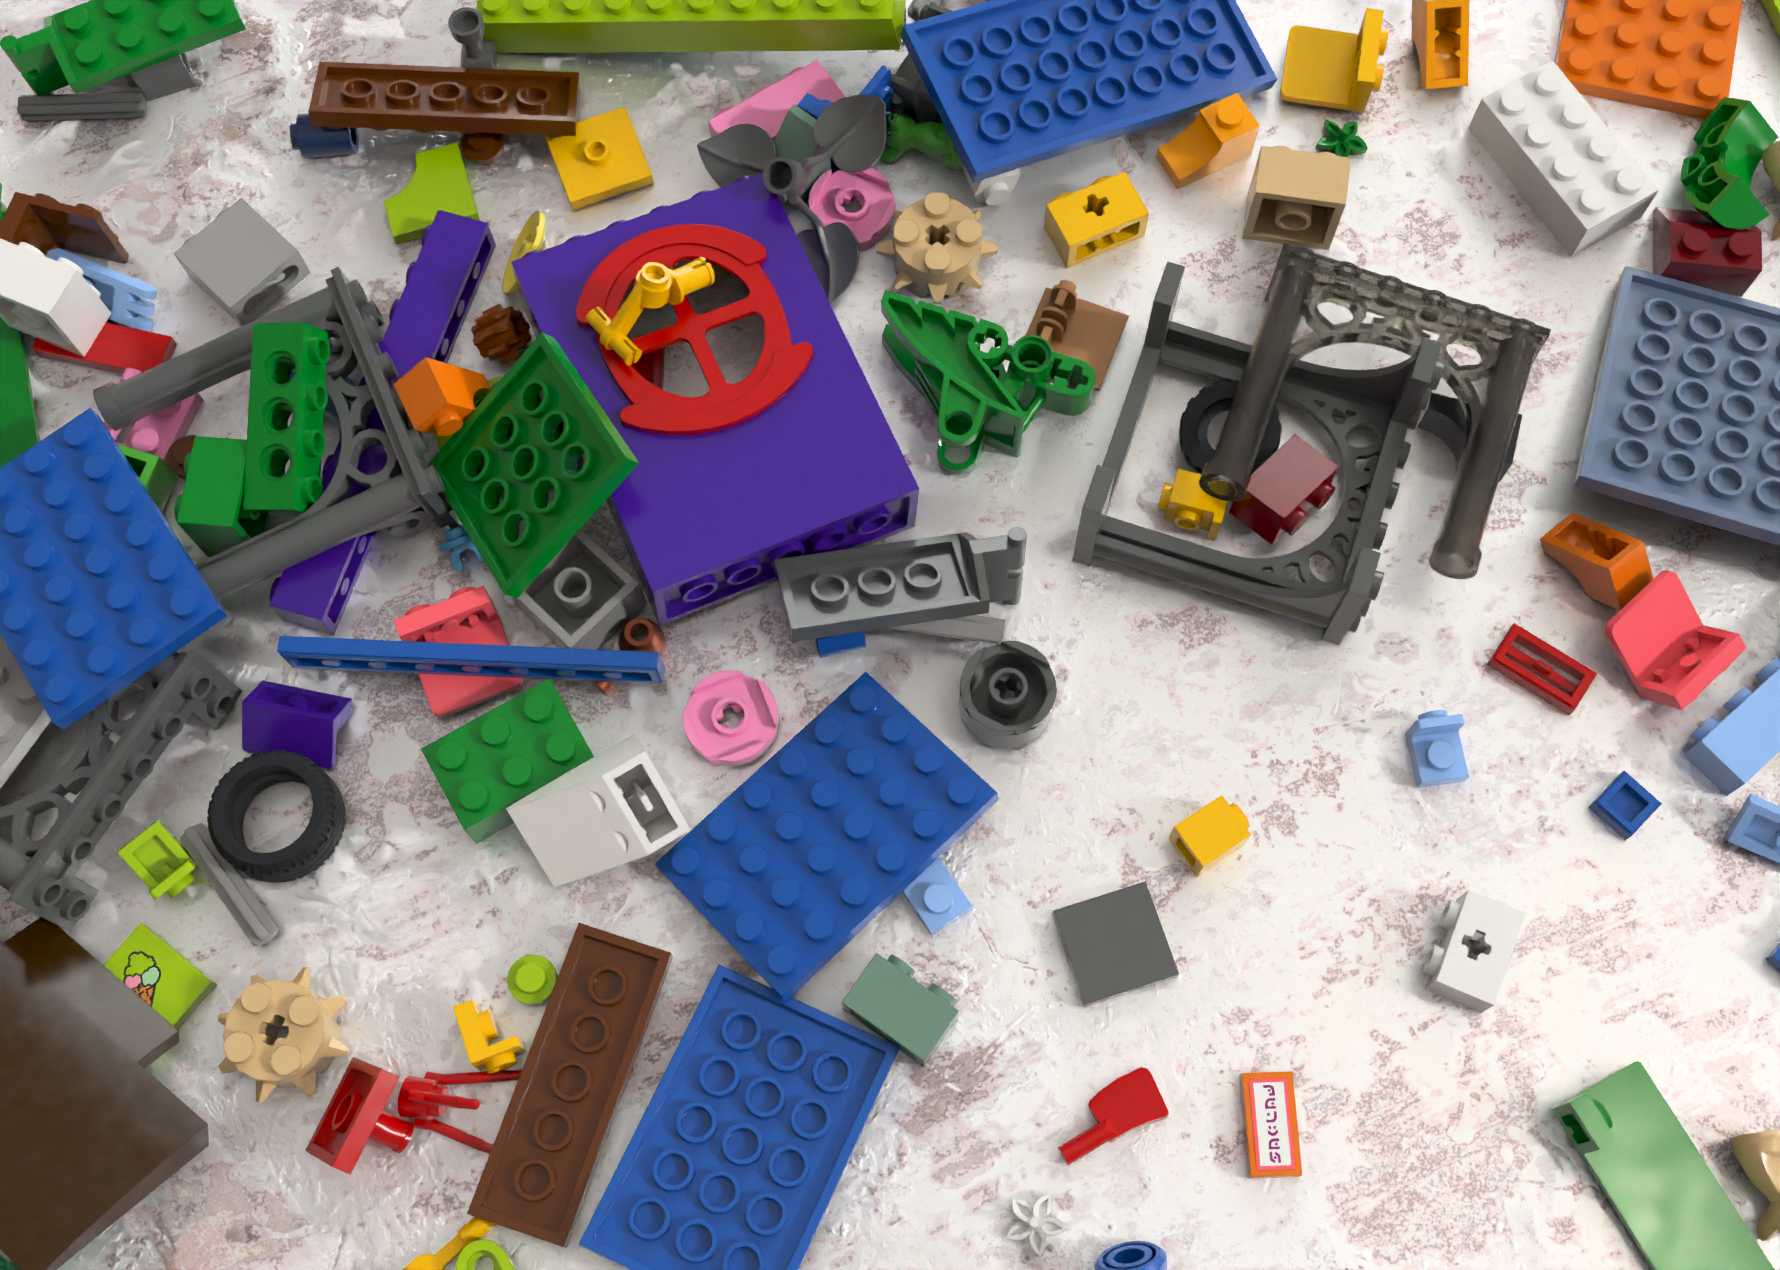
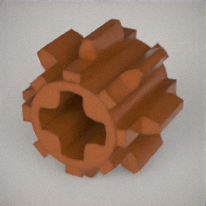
M497 304L483 311V316L475 319L476 325L471 329L474 338L472 341L474 346H477L480 351V355L483 358L488 357L490 361L500 358L502 364H505L521 356L520 352L527 349V342L531 341L532 336L529 331V323L526 322L523 313L520 310H514L513 306L503 309L501 304Z

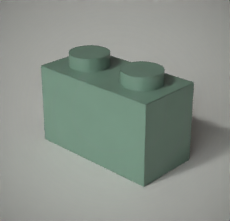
M876 953L842 1000L843 1010L886 1041L899 1046L901 1052L922 1067H925L958 1019L959 1010L953 1007L956 1000L947 991L934 983H931L927 989L912 978L915 973L914 969L895 955L891 954L886 960Z

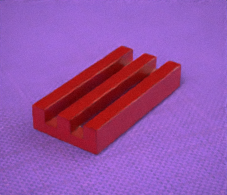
M1515 623L1509 628L1495 653L1486 664L1568 715L1574 712L1597 675L1596 672ZM1515 641L1580 681L1579 684L1576 685L1553 671V668L1544 662L1535 660L1512 646V643Z

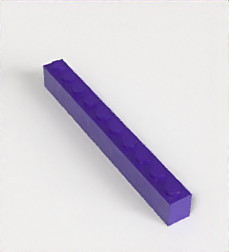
M438 210L432 225L426 226L422 235V249L416 262H411L407 269L406 286L401 298L393 302L389 315L390 323L383 337L384 340L378 342L381 353L387 352L398 371L399 377L393 379L394 383L425 357L448 363L496 247L487 222ZM364 376L360 379L358 386L367 384ZM376 407L367 418L366 430L377 429L387 434ZM341 427L339 432L340 440L334 454H330L327 457L323 466V493L330 484L339 462ZM373 445L365 449L361 454L357 470L366 475L380 472L387 462V453L384 450V446ZM353 481L343 501L367 489ZM377 531L352 538L284 570L282 576L277 577L271 586L269 606L282 621L334 636Z

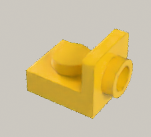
M472 999L453 1006L470 1063L478 1070L486 1068L488 1073H496L508 1069L517 1063L515 1057L526 1053L524 1042L517 1036L492 1044L491 1040L498 1038L499 1035L489 1009L482 1011L481 1007Z

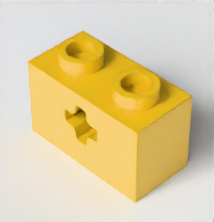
M1122 172L1112 177H1100L1092 182L1090 186L1074 193L1064 192L1056 196L1050 203L1046 204L1044 228L1066 268H1069L1145 236L1149 212L1126 172Z

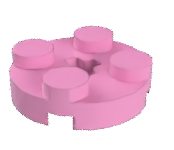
M872 167L865 171L854 173L843 170L832 173L831 169L823 173L815 181L809 193V208L822 221L823 227L835 222L846 224L855 234L860 252L871 249L876 241L884 237L895 219L893 216L895 198L889 187V182L882 173ZM854 199L860 201L859 206L861 210L858 212H846L845 208L841 206L843 203L851 204ZM811 222L812 229L815 230V227Z
M725 670L705 677L692 690V696L689 698L687 706L684 707L683 726L693 749L706 758L710 764L714 766H739L747 764L759 758L776 741V731L779 723L777 704L768 686L759 679L755 680L751 676L743 675L740 671ZM732 707L734 713H744V718L739 720L738 727L730 729L727 725L720 726L718 724V721L724 718L723 710Z

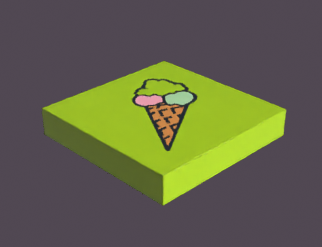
M143 923L136 927L104 964L109 971L177 1030L217 985Z

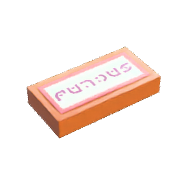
M1293 1071L1240 1074L1248 1179L1302 1176Z

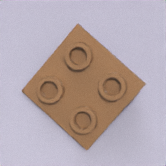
M1061 280L1052 289L1046 287L1026 336H1039L1051 345L1053 352L1088 363L1095 373L1094 390L1099 391L1129 315L1077 298L1078 295L1075 292L1076 285L1071 281Z

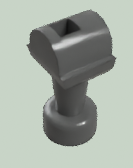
M469 7L454 11L449 17L448 25L452 37L462 44L460 67L498 69L495 41L481 39L485 33V24L481 13Z

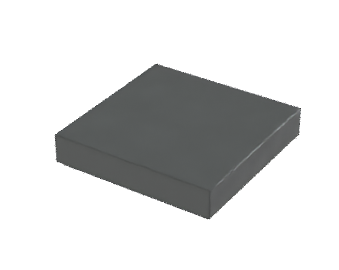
M1146 881L1052 912L1084 1007L1179 976Z

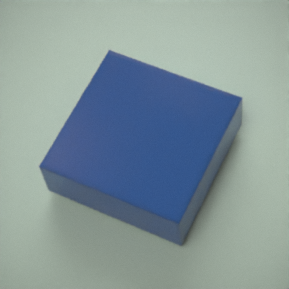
M1622 771L1588 808L1626 841L1662 803L1626 771Z

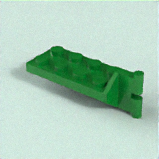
M91 0L44 18V27L39 31L20 38L12 35L5 36L0 41V46L17 70L21 72L22 77L36 95L53 94V91L70 85L75 94L246 30L235 0Z

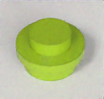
M534 954L523 956L511 966L508 972V989L512 996L523 1004L537 1005L543 1003L551 996L558 978L557 971L554 965L543 956Z

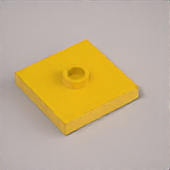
M625 106L577 122L576 136L554 138L545 135L572 210L654 184L651 171Z

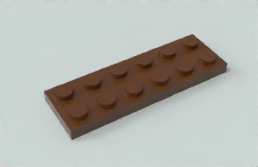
M319 62L308 110L310 126H323L330 129H342L344 127L371 128L376 131L402 129L423 133L454 131L463 134H474L477 132L502 133L508 136L533 134L547 135L554 138L576 136L580 88L579 72Z
M578 923L467 1214L567 1248L672 962L673 955L671 952Z

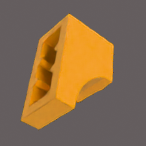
M1412 0L1411 42H1414L1418 53L1421 88L1427 90L1468 86L1470 0Z
M1235 93L1199 110V115L1189 127L1174 139L1158 147L1156 158L1176 188L1180 189L1252 155L1260 125L1238 93Z

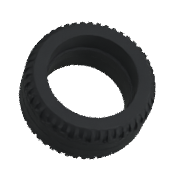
M283 750L259 752L258 755L253 754L250 757L244 758L242 762H237L218 781L219 785L214 788V792L211 795L212 801H209L207 811L211 840L219 854L228 863L251 878L271 883L289 882L297 878H303L311 874V871H316L320 866H323L325 864L324 861L329 860L335 852V847L339 845L342 839L346 816L342 794L333 779L322 768L301 754ZM299 782L307 785L312 795L313 808L310 821L301 836L289 846L278 851L267 853L251 851L244 840L243 820L252 800L266 788L278 783Z

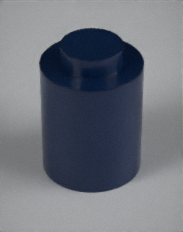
M309 113L298 114L296 123L290 125L292 146L294 150H300L304 158L358 153L359 136L357 128L330 129L323 126H310Z

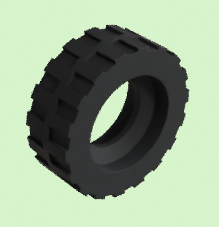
M1232 380V382L1226 383L1219 381L1209 388L1207 386L1202 388L1195 398L1192 397L1189 400L1187 408L1182 413L1180 419L1179 439L1185 460L1189 466L1195 469L1196 473L1230 481L1232 485H1236L1238 482L1245 481L1278 450L1282 432L1279 412L1276 406L1272 405L1270 402L1271 398L1266 393H1261L1257 390L1258 387L1250 383L1249 385L1242 384L1239 380ZM1221 412H1239L1252 425V441L1239 454L1224 455L1218 453L1208 442V425Z

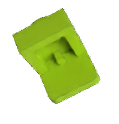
M159 819L117 852L149 887V894L155 900L165 892L170 898H173L194 880L190 872L195 869L196 863Z

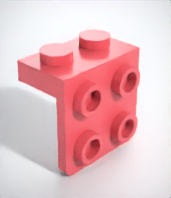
M1666 570L1660 572L1605 627V633L1640 698L1683 710L1693 702L1746 649L1740 634L1703 625L1678 575L1675 572Z
M484 585L478 588H461L453 592L449 599L434 605H417L406 611L405 616L393 620L402 641L510 646L495 604ZM418 673L431 711L438 718H445L516 690L523 682L522 678Z

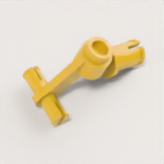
M704 257L696 258L693 262L675 270L669 269L657 262L646 263L638 271L633 290L613 320L603 312L601 307H596V311L592 309L587 314L586 321L601 335L600 342L607 350L614 349L626 365H631L632 362L634 364L640 359L642 351L630 341L627 335L644 308L657 309L663 307L666 303L677 305L683 302L685 295L714 283V270L710 263L705 264L706 259Z

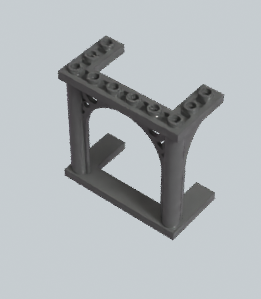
M1167 261L1153 301L1144 345L1103 465L1096 466L1082 507L1072 561L1090 566L1093 555L1322 627L1324 632L1321 640L1340 645L1348 631L1356 632L1361 617L1366 616L1371 600L1375 601L1380 590L1384 572L1377 571L1376 568L1381 553L1373 551L1372 548L1380 549L1387 531L1388 524L1381 522L1384 508L1392 509L1400 483L1392 481L1395 469L1403 470L1410 452L1411 443L1404 441L1407 428L1415 429L1421 410L1425 411L1432 390H1436L1441 379L1445 363L1437 361L1442 343L1423 337L1413 356L1396 365L1379 369H1339L1302 361L1172 322L1185 266ZM1159 362L1223 382L1239 380L1242 384L1249 385L1250 383L1258 387L1257 390L1263 394L1266 393L1269 396L1299 407L1312 416L1326 430L1341 458L1344 471V493L1335 519L1316 540L1286 555L1271 558H1246L1227 554L1107 516ZM1332 413L1338 414L1342 419H1344L1345 415L1351 417L1346 419L1341 425L1333 421ZM1359 427L1371 428L1377 435V439L1373 444L1363 448L1351 446L1347 442L1346 437L1350 431ZM1376 455L1375 458L1367 462L1364 471L1368 472L1361 473L1355 468L1356 460L1368 459ZM1366 487L1365 494L1362 491H1359L1360 489ZM1355 501L1358 503L1359 509L1351 510L1347 502ZM1350 522H1356L1355 527ZM1335 537H1341L1345 540L1341 545V554L1331 547L1332 539ZM1321 555L1331 562L1335 569V579L1332 582H1324L1315 577L1309 567L1311 556ZM1288 566L1298 567V574L1302 582L1295 580L1297 574L1286 575L1283 573V570Z

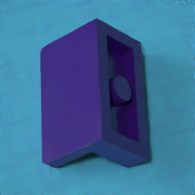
M262 680L242 701V749L255 754L269 750L295 752L311 759L319 767L330 769L336 763L337 732L352 715V699Z

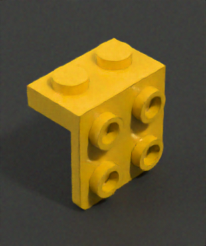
M1366 8L1358 34L1300 25L1291 27L1287 40L1280 97L1288 102L1364 113L1371 92H1379L1383 79L1384 65H1378L1377 61L1378 55H1384L1389 33L1388 29L1382 28L1384 10Z

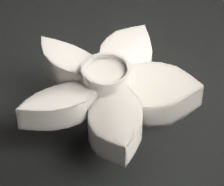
M1050 1193L1040 1197L1035 1202L1033 1208L1025 1201L1012 1199L1013 1211L1021 1221L1011 1227L1006 1239L1020 1241L1029 1237L1032 1249L1042 1257L1047 1246L1046 1234L1059 1235L1068 1229L1059 1219L1052 1216L1048 1217L1052 1210Z

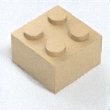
M1261 146L1247 195L1242 238L1329 250L1346 206L1351 158L1336 156L1330 152L1312 153L1297 151L1286 146Z

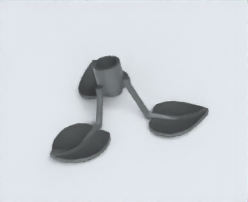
M854 95L829 105L819 115L813 128L815 141L826 151L813 157H802L799 161L785 157H776L775 144L768 132L753 124L732 126L718 135L698 143L697 148L702 162L710 176L720 187L730 185L743 176H755L762 173L763 183L770 192L788 196L789 202L795 205L813 223L815 230H803L797 234V237L829 303L838 299L850 286L857 272L860 257L857 238L853 231L844 223L835 222L823 227L819 217L800 199V194L808 186L809 174L807 168L809 166L826 162L832 157L838 168L854 173L869 169L879 160L884 151L887 134L886 106L884 101L872 95Z

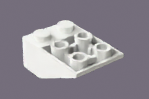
M635 734L625 738L506 808L554 888L648 856L691 830Z

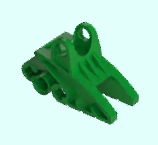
M885 290L881 300V312L888 324H886L882 334V345L898 370L928 401L938 418L937 430L939 440L937 460L939 466L944 471L954 475L966 474L971 471L978 461L984 444L1013 457H1019L1023 433L1040 408L1068 416L1080 415L1089 408L1093 396L1095 373L1088 363L1053 352L1051 345L1045 339L1035 335L1024 336L1017 340L1014 346L1009 345L1007 332L996 323L980 319L978 324L973 316L949 310L947 314L943 307L920 300L917 305L913 298ZM987 338L994 339L995 345L990 348L988 353L980 351L981 344H984ZM1004 360L1010 361L1007 371L1003 364ZM1076 386V390H1072L1070 387ZM949 446H965L970 451V457L964 463L955 464L947 460L944 452Z

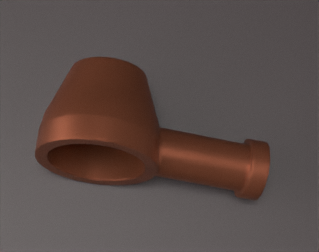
M635 618L629 621L622 628L619 635L618 643L620 650L659 652L660 656L665 651L666 639L664 632L656 622L650 619ZM638 630L648 632V636L642 641H636L632 638L633 634ZM590 681L604 695L611 691L610 687L615 683Z

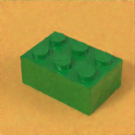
M550 678L421 748L464 831L476 844L514 823L506 810L508 806L594 757Z

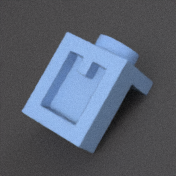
M1445 710L1425 712L1418 716V720L1405 733L1417 788L1465 782L1469 777L1459 730L1465 724L1463 714L1447 716V711Z

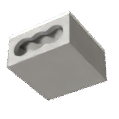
M242 198L232 206L223 209L214 221L197 235L188 238L182 247L174 253L188 276L241 327L266 315L312 276L299 251Z

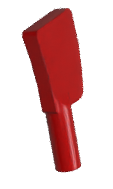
M1140 1067L1117 1078L1099 1091L1088 1104L1089 1110L1097 1124L1059 1146L1058 1151L1065 1163L1070 1165L1108 1141L1113 1142L1142 1126L1166 1119L1169 1111L1150 1071L1147 1068Z

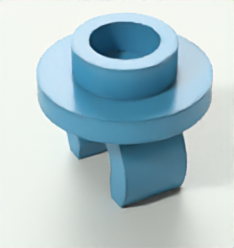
M463 525L443 532L446 540L439 543L438 546L440 551L453 548L450 560L457 572L464 569L460 561V553L465 549L475 551L479 562H484Z

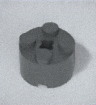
M1002 641L1001 644L988 648L984 647L970 657L961 675L959 709L963 724L974 737L992 747L1019 750L1033 742L1045 731L1052 717L1057 693L1056 680L1046 657L1036 648L1019 641ZM1008 690L1015 693V697H1010L1008 700L999 697L1000 695L1004 696Z

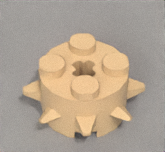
M932 192L926 198L920 199L906 207L903 212L895 210L893 216L896 224L894 225L893 238L877 245V254L895 262L897 277L892 286L895 289L905 287L920 298L927 299V295H930L934 304H941L945 295H948V299L954 298L969 289L970 286L980 289L983 285L978 277L980 261L998 253L997 244L982 238L981 224L979 223V218L982 215L980 210L972 212L969 207L955 199L949 198L943 192Z
M305 967L302 968L293 981H266L258 973L251 976V986L243 990L230 1012L221 1013L218 1016V1022L225 1026L223 1050L226 1057L218 1066L221 1073L240 1071L255 1079L256 1102L263 1103L275 1087H298L308 1097L316 1094V1075L318 1073L323 1074L335 1057L347 1056L349 1053V1048L340 1042L341 1030L335 1019L348 1004L345 997L339 996L324 999L310 991V969ZM285 1027L289 1029L286 1039L277 1038L281 1029Z

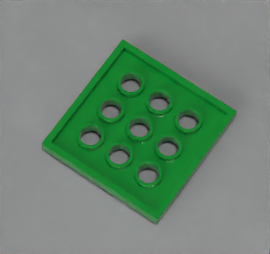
M541 332L465 420L461 429L453 434L428 463V466L433 464L437 469L445 486V490L442 492L504 595L518 598L638 466L639 462L556 339ZM543 390L542 402L537 407L538 402L536 397L539 394V392ZM562 421H564L563 433L560 436V438L557 439V427ZM513 424V434L508 441V428ZM585 453V463L578 472V458L581 454ZM534 455L533 467L528 473L527 461ZM484 457V467L480 473L479 462ZM554 487L555 495L553 501L547 506L549 501L548 492ZM504 488V498L499 505L498 494ZM524 520V532L522 536L518 539V526Z

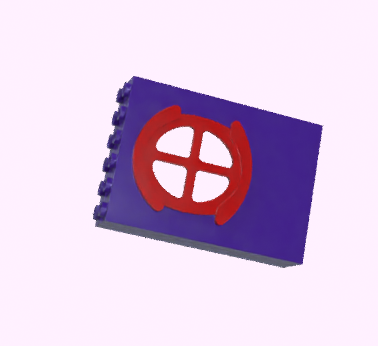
M762 173L755 176H743L732 184L713 191L705 190L698 192L690 199L670 206H658L648 214L628 221L619 220L613 222L607 228L585 236H573L563 244L543 251L535 250L528 252L522 258L511 262L522 305L536 338L543 332L556 339L639 462L638 466L610 495L606 502L659 626L776 581L774 573L775 559L859 548L915 526L919 487L777 194L770 192L765 187ZM704 257L707 263L716 265L739 279L750 292L748 297L707 313L698 314L694 312L685 295L683 302L672 305L678 318L675 324L630 340L642 351V355L680 341L687 342L691 346L708 383L709 391L707 394L699 397H684L656 387L647 381L633 367V364L626 365L614 349L607 350L600 342L601 335L588 324L586 316L592 309L596 311V307H601L603 312L613 320L621 308L627 291L635 282L638 271L646 263L657 262L674 270L676 263ZM750 315H758L762 318L765 328V338L760 358L745 379L734 384L728 383L721 373L705 335L708 331Z

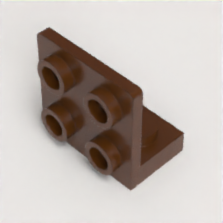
M15 192L0 223L1 239L15 245H19L20 242H26L39 249L45 257L47 251L60 248L126 264L129 258V254L119 242L118 236L112 232L104 221L103 215L97 209L86 204L79 203L76 206L59 203L56 199L41 193L31 196Z

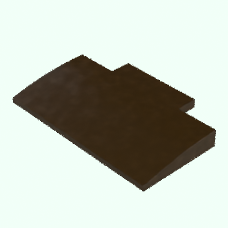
M40 917L2 943L0 941V1255L16 1270H57L209 1146L208 1124L145 1069L179 1042V1030L58 925L43 917Z

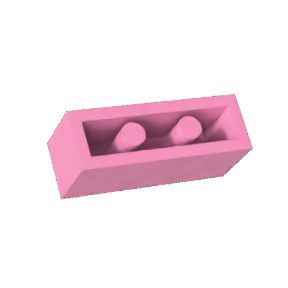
M816 60L805 67L794 69L787 77L777 83L758 89L750 98L734 107H727L719 111L714 118L708 121L710 136L712 138L738 124H753L768 132L774 141L788 110L794 104L798 105L807 93L821 101L828 100L832 103L845 98V95L820 62Z

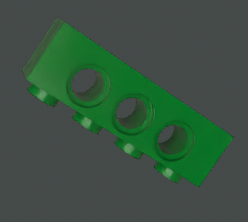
M305 322L253 323L243 510L268 516H299L308 510L323 494L320 474L321 456L325 450L323 416L328 402L325 377L326 363L330 357V345L327 340L328 332ZM295 367L294 376H293V378L290 380V374H291L293 368ZM293 414L291 424L288 426L289 416ZM290 459V467L287 473H285L286 463Z

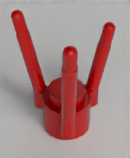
M502 1070L496 1073L484 1071L452 1074L426 1072L424 1078L408 1076L405 1078L399 1092L398 1113L403 1117L414 1118L415 1128L432 1130L490 1155L493 1144L435 1119V1117L442 1118L447 1107L476 1110L480 1106L479 1101L476 1099L449 1095V1088L443 1085L518 1080L522 1070Z

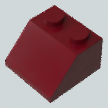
M1655 207L1653 210L1654 274L1742 297L1762 272V231L1756 226L1741 230L1726 228L1713 223L1698 211Z

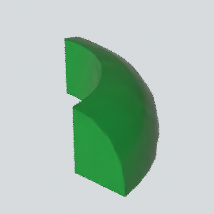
M1724 97L1695 134L1693 140L1697 143V147L1692 156L1683 160L1680 179L1686 188L1685 198L1699 213L1717 225L1739 230L1755 226L1770 215L1750 191V185L1755 169L1762 159L1763 151L1778 138V135L1751 101Z

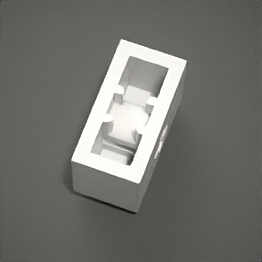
M1471 890L1466 891L1456 902L1449 900L1439 923V927L1445 929L1440 947L1437 945L1432 946L1424 964L1423 972L1429 974L1425 990L1480 1013L1494 1006L1526 913ZM1467 940L1473 942L1472 951L1477 954L1473 959L1467 957L1469 948L1463 945Z

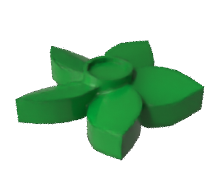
M1325 119L1324 131L1328 136L1321 138L1315 149H1335L1333 154L1336 156L1348 157L1349 154L1360 155L1366 153L1368 147L1362 138L1355 136L1358 128L1357 122H1348L1344 124L1341 130L1337 124Z

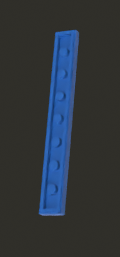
M279 636L277 652L293 668L533 679L550 678L556 680L647 684L664 683L665 665L659 652L297 636Z

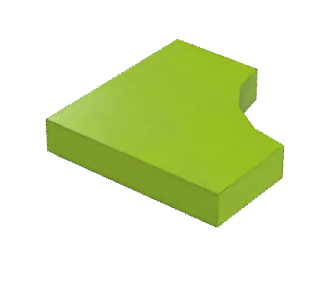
M457 142L416 153V169L410 183L399 194L383 201L396 245L422 238L426 226L432 225L438 210L480 220Z

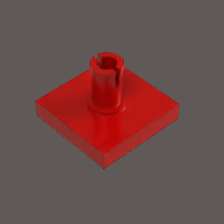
M352 1057L305 1151L331 1167L350 1175L368 1139L384 1145L396 1153H401L411 1139L414 1124L383 1111L399 1076Z

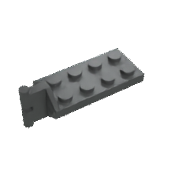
M1014 527L1009 530L1008 535L977 539L968 532L775 559L774 573L791 641L796 642L989 613L990 602L1003 601L1008 605H1016L1020 602L1022 567L1025 561L1027 532L1023 528Z

